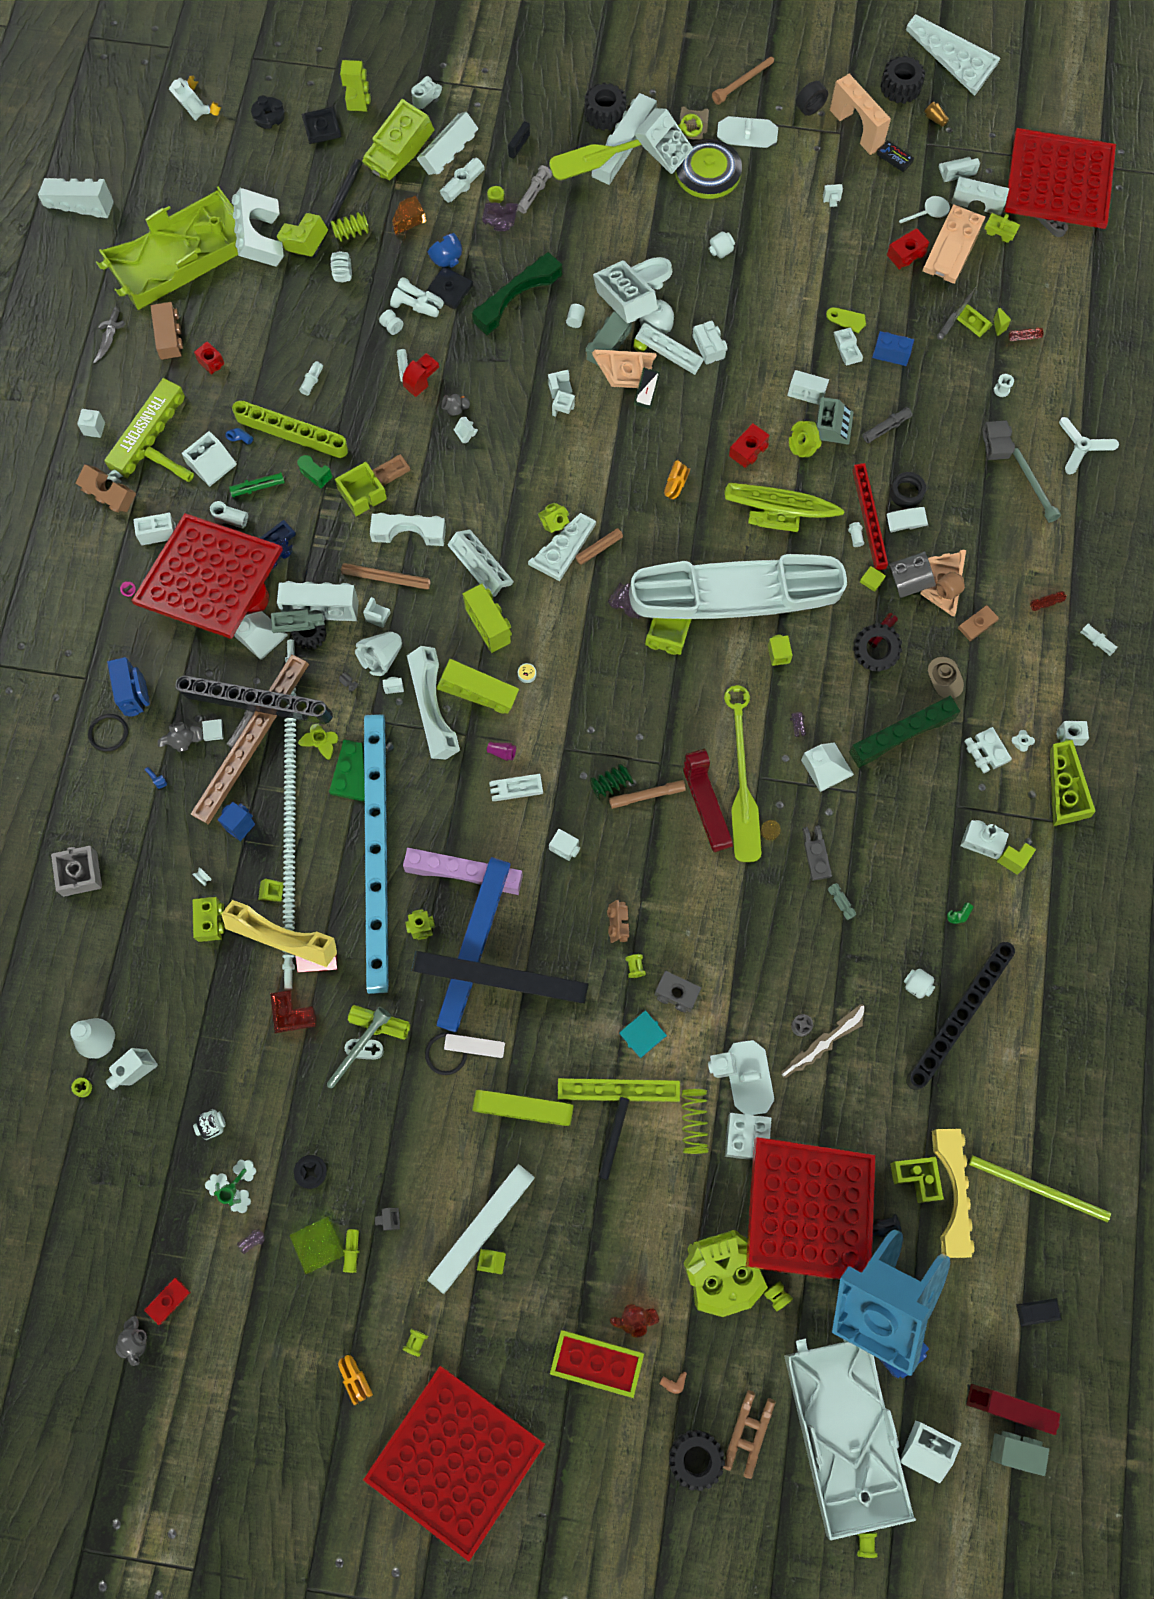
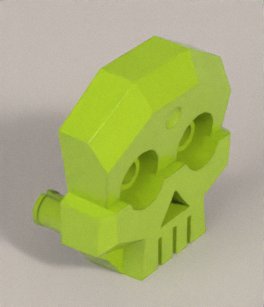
M732 1230L694 1242L693 1246L692 1244L688 1246L689 1255L684 1261L687 1278L694 1289L697 1310L725 1317L750 1309L768 1288L760 1269L746 1267L748 1238L743 1237L738 1231ZM744 1269L743 1274H738L739 1270ZM710 1279H714L712 1284H708Z

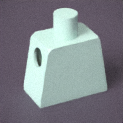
M131 1048L109 1068L112 1076L106 1080V1083L113 1090L119 1085H132L156 1068L158 1064L147 1049Z

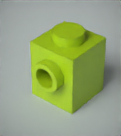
M775 635L770 638L768 650L772 666L790 663L792 651L789 637Z

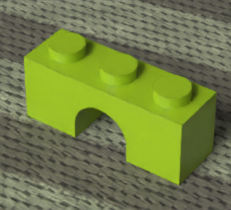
M342 60L340 75L342 85L347 86L345 95L347 110L367 111L368 104L371 103V94L368 93L369 83L366 81L367 71L363 68V62Z

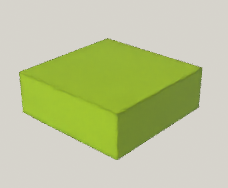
M870 566L861 578L860 583L875 592L886 575Z

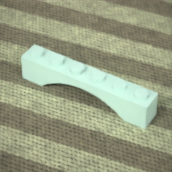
M420 646L407 655L431 758L446 760L459 752L460 748L456 733L445 723L437 703L436 679L439 662L435 648Z

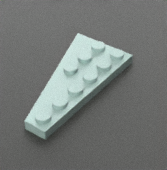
M916 14L907 25L906 31L974 96L1000 61V57Z

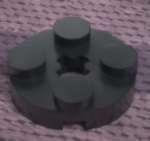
M259 96L251 107L252 118L255 124L261 128L269 129L275 124L278 126L285 118L282 101L273 97Z

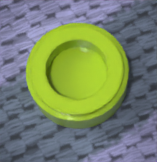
M499 186L489 188L487 192L488 200L493 204L501 203L504 200V190Z

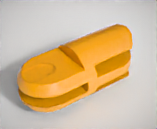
M679 460L674 462L664 489V494L669 499L678 497L691 470Z
M346 1355L345 1359L340 1358L338 1366L353 1405L365 1400L366 1396H373L363 1372L359 1371L354 1358L350 1355Z

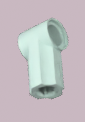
M221 501L211 504L210 511L216 523H226L239 528L246 526L247 512L228 507Z

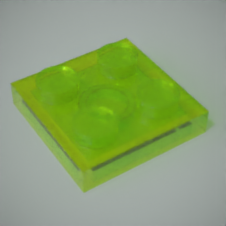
M329 1217L289 1235L305 1274H309L344 1256L343 1249Z

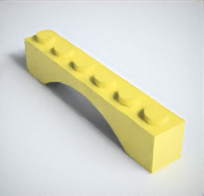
M232 900L221 913L225 929L321 966L327 967L337 954L333 937L319 932L299 933L284 929L259 915L250 906Z
M936 1129L932 1131L933 1152L946 1168L953 1189L951 1218L940 1236L942 1254L950 1258H970L972 1253H974V1242L970 1240L972 1220L968 1217V1210H970L971 1203L970 1198L966 1194L969 1181L968 1177L965 1176L964 1167L967 1166L966 1155H963L962 1147L965 1146L964 1134H961V1129Z

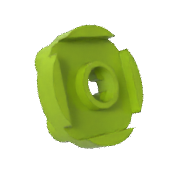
M799 421L793 425L791 429L793 431L792 437H789V447L792 453L799 457L812 456L821 446V439L815 422Z

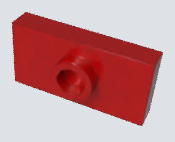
M174 1278L144 1311L158 1325H161L191 1292L177 1278Z

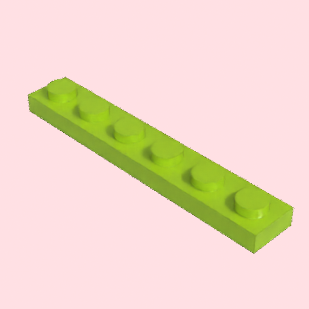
M558 1078V1100L619 1101L620 1097L630 1099V1101L680 1102V1081Z

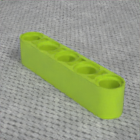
M475 1090L472 1111L571 1126L574 1105Z

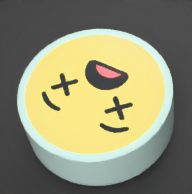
M522 664L518 668V678L520 681L531 683L535 680L536 669L532 664Z

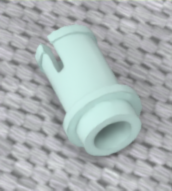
M859 522L850 524L848 529L851 533L853 547L864 545L861 531L863 527Z

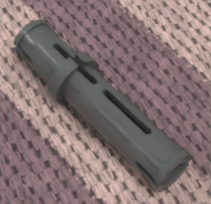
M905 407L898 413L891 414L888 419L863 433L864 441L869 444L890 429L900 426V423L912 417L911 410Z

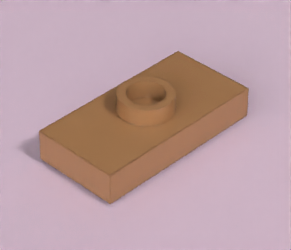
M400 454L372 471L382 486L409 472L410 467Z
M986 605L962 623L958 629L971 642L996 623L999 618Z

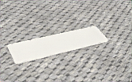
M446 1034L444 1049L503 1058L505 1043Z

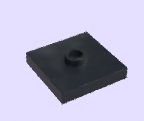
M334 107L301 114L309 144L342 137Z
M443 267L426 291L438 296L443 300L444 305L456 310L472 287L473 281Z

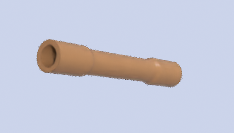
M680 780L631 794L610 797L609 802L611 809L654 797L686 791L684 781Z

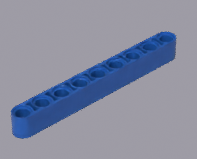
M491 857L458 959L480 963L511 863ZM451 979L437 1021V1027L457 1032L471 991L472 982Z

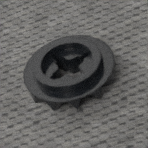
M315 1155L302 1157L294 1167L296 1182L306 1189L317 1188L324 1182L327 1175L326 1164ZM304 1166L307 1168H313L314 1166V1173L317 1178L313 1176L306 1178L308 1172Z

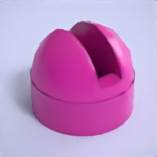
M125 581L122 583L120 591L124 596L129 597L135 593L136 587L134 583ZM131 584L133 587L125 592L124 589Z

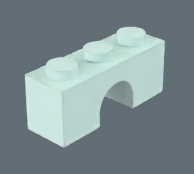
M959 177L951 204L968 208L971 201L979 200L985 204L984 212L1001 215L1009 188Z

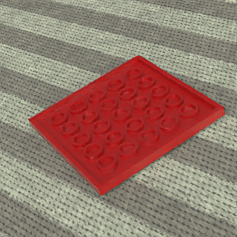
M1016 128L1007 186L1009 191L1004 212L1106 229L1108 225L1116 144Z
M184 513L133 597L132 602L139 607L232 639L283 549L281 545Z
M759 1137L754 1138L746 1267L840 1280L848 1266L862 1273L872 1258L875 1155Z
M440 1365L363 1481L469 1562L543 1449L545 1443Z

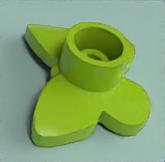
M313 724L310 727V733H306L299 740L298 744L306 747H318L320 753L327 760H330L333 754L332 745L338 742V735L332 731L326 733L319 724Z

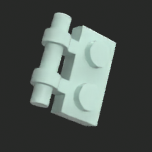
M993 727L975 736L977 743H974L971 737L965 740L966 749L969 753H972L976 760L975 764L978 768H981L983 773L990 771L987 765L989 763L995 769L1012 760ZM979 749H982L986 757L981 755Z

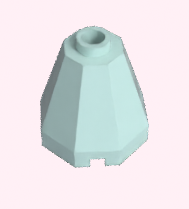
M394 632L379 634L359 641L356 644L358 648L355 650V654L365 669L368 667L371 669L370 673L372 675L382 676L388 671L400 651L402 640Z

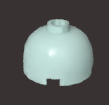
M656 299L658 309L640 317V326L642 327L645 322L665 335L673 327L674 313L672 307L667 302Z

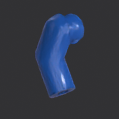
M241 428L228 430L225 434L226 438L230 441L243 440L248 445L253 441V437Z

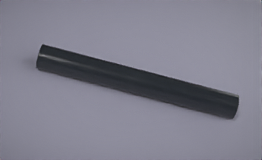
M620 1097L599 1178L609 1179L630 1101L628 1098Z

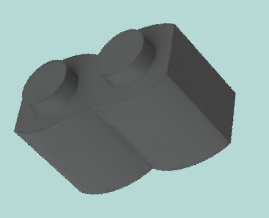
M1007 420L986 422L982 428L988 460L1009 459L1015 451V444L1010 438L1012 434L1011 426L1008 425Z

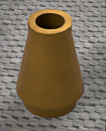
M932 102L925 110L926 117L941 127L945 126L949 121L939 103Z

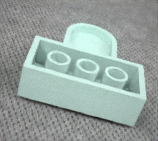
M665 258L648 259L633 267H630L622 260L593 274L597 293L628 324L658 309L653 289L663 287L662 282L672 275L671 262Z

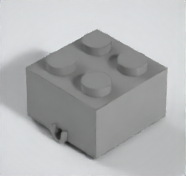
M91 846L81 848L69 847L67 851L51 854L56 891L63 897L102 888L97 851Z

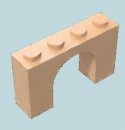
M848 74L836 81L830 111L839 121L853 114L854 108L858 111L863 122V134L860 144L871 155L884 145L891 118L859 83Z

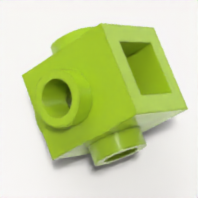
M557 503L547 505L545 510L538 513L544 529L551 533L562 530L570 522L567 517L569 516L567 509Z
M415 910L412 914L408 915L409 921L405 922L407 933L412 934L413 939L421 940L433 935L432 928H435L433 916L429 917L427 911Z

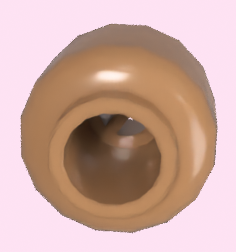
M955 572L947 573L937 581L936 591L938 595L943 599L951 600L955 598L965 588L964 579Z

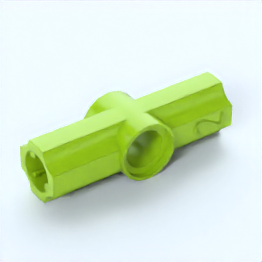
M353 1005L348 1014L349 1023L368 1028L373 1022L375 1011ZM391 1016L386 1024L378 1027L374 1035L384 1033L405 1040L411 1024L408 1021Z

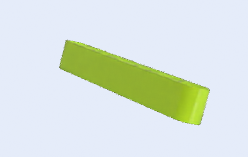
M237 401L232 406L235 418L240 424L337 458L345 457L348 454L346 440L340 434L245 401Z

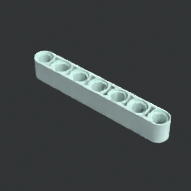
M518 1164L428 1278V1281L444 1294L534 1180L535 1177Z

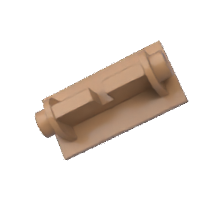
M616 900L609 904L607 910L610 920L608 934L611 943L619 939L620 942H627L629 938V924L622 923V921L628 920V906H626L625 902Z

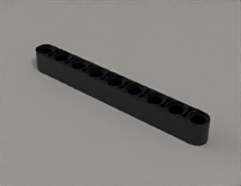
M190 676L180 677L175 685L177 690L188 699L319 724H327L333 718V712L323 701Z
M1002 942L993 949L908 1074L906 1083L910 1089L919 1090L928 1084L1013 958L1015 948L1011 943ZM1000 948L1007 951V956H1003L1000 953ZM989 964H994L997 972L991 971ZM979 979L986 982V988L979 985ZM968 995H972L976 999L975 1004L969 1002ZM957 1011L964 1013L965 1020L958 1018ZM947 1027H951L954 1030V1036L947 1034ZM936 1043L942 1044L943 1052L936 1050ZM925 1059L931 1060L933 1064L932 1068H927L925 1066ZM914 1075H918L921 1078V1085L914 1083Z
M415 951L411 969L414 972L578 1003H585L589 986L588 983L421 951Z

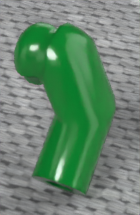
M965 902L961 911H949L947 913V920L952 924L966 922L974 906Z

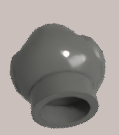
M458 394L445 395L441 407L449 415L456 416L460 415L462 410L470 407V401L464 398V396L460 398Z

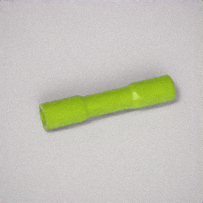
M148 447L145 450L144 455L171 470L187 482L193 479V472L166 458L162 453L152 447Z

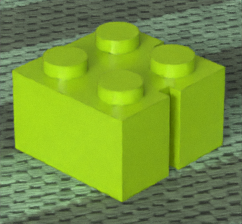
M367 462L335 478L339 492L355 516L369 510V505L374 507L387 500L384 487L378 478L375 477Z

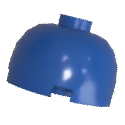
M455 233L444 236L442 242H435L428 250L429 257L436 265L440 267L450 266L452 268L459 263L458 259L462 254V244Z

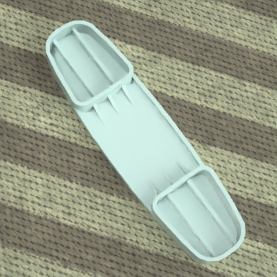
M786 554L780 560L724 562L694 566L688 561H680L651 566L635 572L629 587V597L633 610L643 617L715 619L760 616L835 604L840 600L847 586V577L843 564L838 559L821 555Z

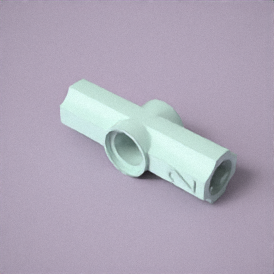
M473 158L464 168L457 169L454 177L440 190L444 200L448 203L452 202L461 192L468 191L470 183L484 171V165L479 159Z

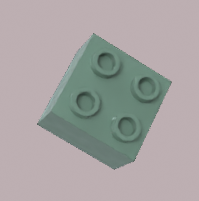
M1002 1431L1001 1435L994 1433L990 1460L1001 1465L1045 1476L1049 1448L1043 1447V1442L1024 1436L1022 1441L1021 1436Z

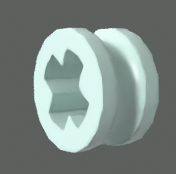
M200 867L197 873L192 874L204 886L207 885V881L212 880Z

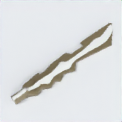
M860 1004L836 1023L838 1025L836 1029L829 1034L823 1033L809 1046L807 1051H801L790 1062L788 1067L781 1071L782 1076L787 1078L795 1071H802L806 1065H812L816 1059L821 1058L823 1052L832 1050L833 1041L862 1027L864 1005Z

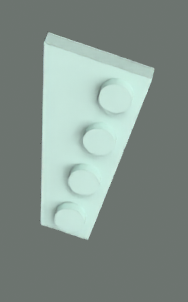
M580 513L546 547H543L539 554L534 558L532 557L528 561V565L560 581L595 527L596 521Z

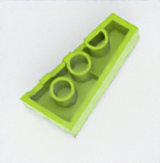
M449 659L436 688L440 691L493 708L499 713L507 714L511 710L519 688L452 659Z
M1073 740L1053 744L1050 749L1053 826L1091 818L1096 811Z

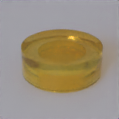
M774 820L764 822L761 827V835L766 840H775L781 831L780 825Z

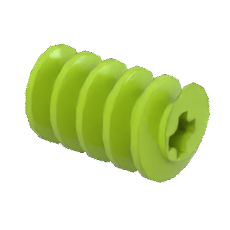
M359 212L356 213V219L353 215H350V221L346 216L343 217V223L340 219H337V225L333 220L331 221L334 235L341 242L343 241V236L349 240V234H352L355 238L356 232H358L361 236L363 229L367 234L369 233L364 212L363 217Z

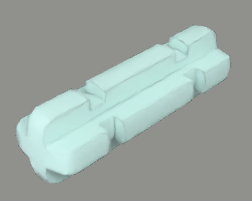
M399 349L397 350L400 381L403 382L402 377L408 366L406 350Z

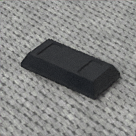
M1057 1298L1016 1304L1020 1326L1062 1320Z

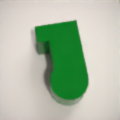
M303 455L298 459L297 463L302 475L320 489L333 477L329 467L326 465L322 468L319 467L310 456Z

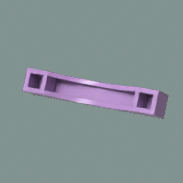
M407 848L403 864L405 872L422 876L448 877L482 885L488 866L486 863ZM509 869L502 892L519 895L523 878L521 870Z

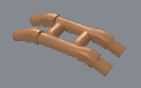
M750 1390L747 1391L725 1456V1466H723L724 1469L731 1471L738 1447L750 1451L744 1472V1477L752 1479L759 1451L776 1403L773 1399L767 1400L760 1421L750 1418L748 1415L755 1397V1393ZM745 1425L757 1430L753 1443L741 1438Z

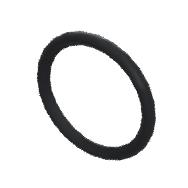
M105 714L97 717L91 723L88 730V738L91 745L104 752L118 749L124 744L128 736L126 722L114 714ZM114 718L123 725V738L113 747L104 748L98 746L92 738L94 726L102 719Z
M453 1033L438 1034L426 1046L425 1059L427 1065L437 1074H454L466 1062L467 1053L464 1052L461 1063L450 1071L439 1070L430 1061L429 1051L432 1044L439 1038L446 1037V1034L455 1035Z

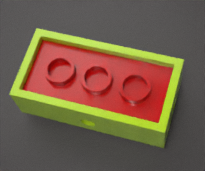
M561 1330L550 1375L634 1398L644 1353Z

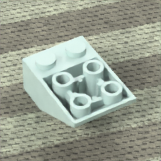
M655 108L634 132L642 146L671 174L693 150L667 109Z

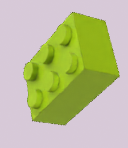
M480 584L462 593L465 610L490 652L493 653L510 644V636L512 635L510 631L511 625L507 618L502 617V610L499 604H494L492 600L493 595L489 588L485 589L483 584Z

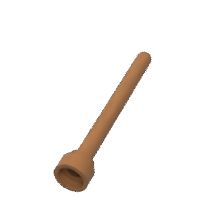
M769 57L726 88L714 91L712 93L713 101L717 105L724 102L729 93L774 62V58Z

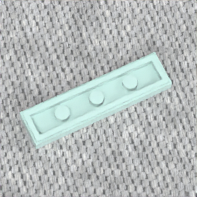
M645 322L636 335L635 339L694 375L704 360L701 356Z

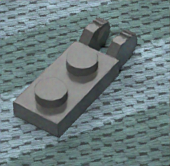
M820 826L814 827L815 841H810V831L808 827H804V848L811 880L831 878L832 874Z

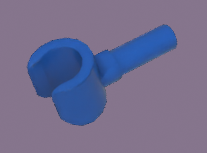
M149 767L145 768V771L158 789L167 786L162 775L156 777Z

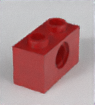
M916 228L891 243L887 256L898 269H901L904 266H909L915 259L922 258L927 253L929 241Z
M752 423L730 447L729 457L746 468L749 464H753L756 461L760 452H764L768 448L770 435Z

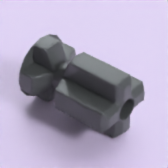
M346 672L339 676V681L345 687L349 686L348 690L350 692L357 688L358 683L356 681L352 683L353 678Z

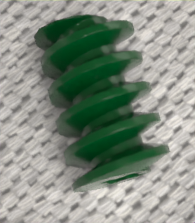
M618 764L617 769L615 767L610 769L611 773L606 770L604 771V776L598 774L597 779L594 777L590 778L591 787L598 800H600V794L605 798L607 797L606 791L613 794L614 787L620 791V784L626 788V781L634 784L632 776L626 767Z

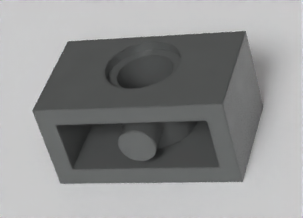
M665 971L654 996L661 1003L668 1004L669 1002L675 1005V1009L686 1013V1011L691 1012L701 987ZM679 989L682 992V996L676 998L672 995L671 991Z

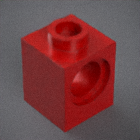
M205 342L194 351L198 363L211 375L215 371L220 370L224 365L221 354L208 342Z

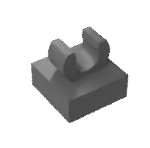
M399 1208L382 1209V1216L375 1217V1225H383V1230L400 1229Z

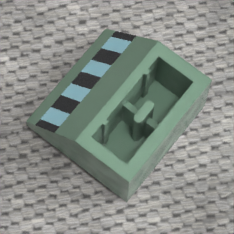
M821 397L816 426L822 441L849 444L854 412L838 399Z

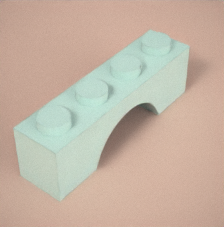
M385 513L372 514L370 526L372 542L390 543L398 533L413 531L422 536L426 545L444 546L445 518L439 516L423 517L421 515L405 516L403 514L387 515Z

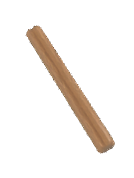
M347 563L342 564L341 568L342 574L422 589H429L431 585L430 579Z

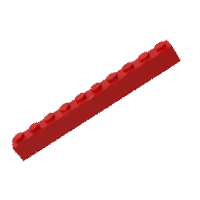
M865 463L856 464L852 471L874 568L876 570H883L887 568L888 560Z

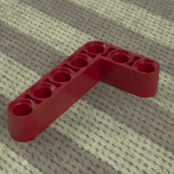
M704 748L685 755L683 771L710 846L715 853L733 847V843L708 777L710 760Z

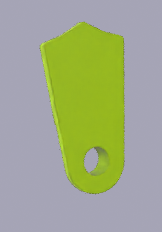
M835 307L828 309L826 313L828 320L844 328H851L856 333H859L866 326L865 314Z

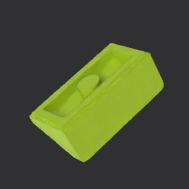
M968 304L957 318L958 321L978 337H981L992 326L990 321Z

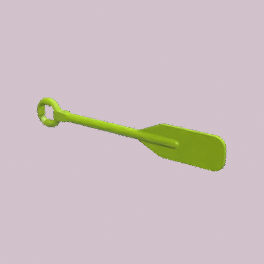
M687 114L681 119L678 127L686 136L696 137L701 133L703 123L699 116ZM693 118L696 120L699 130L696 129L689 132L684 121H689ZM638 139L614 147L592 144L551 158L549 165L554 178L564 180L598 169L616 153L641 146L642 144Z
M735 685L728 688L724 694L725 703L728 707L734 709L739 790L731 809L734 856L739 862H755L761 857L758 806L747 788L742 709L750 702V695L746 688ZM732 690L733 692H739L740 690L744 692L743 700L745 703H735L734 705L730 703L731 695L729 692Z

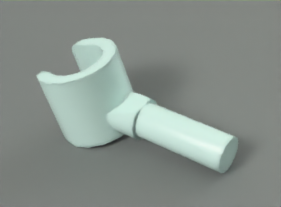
M112 470L107 474V479H111L115 483H120L121 481L118 478L123 477L116 470Z

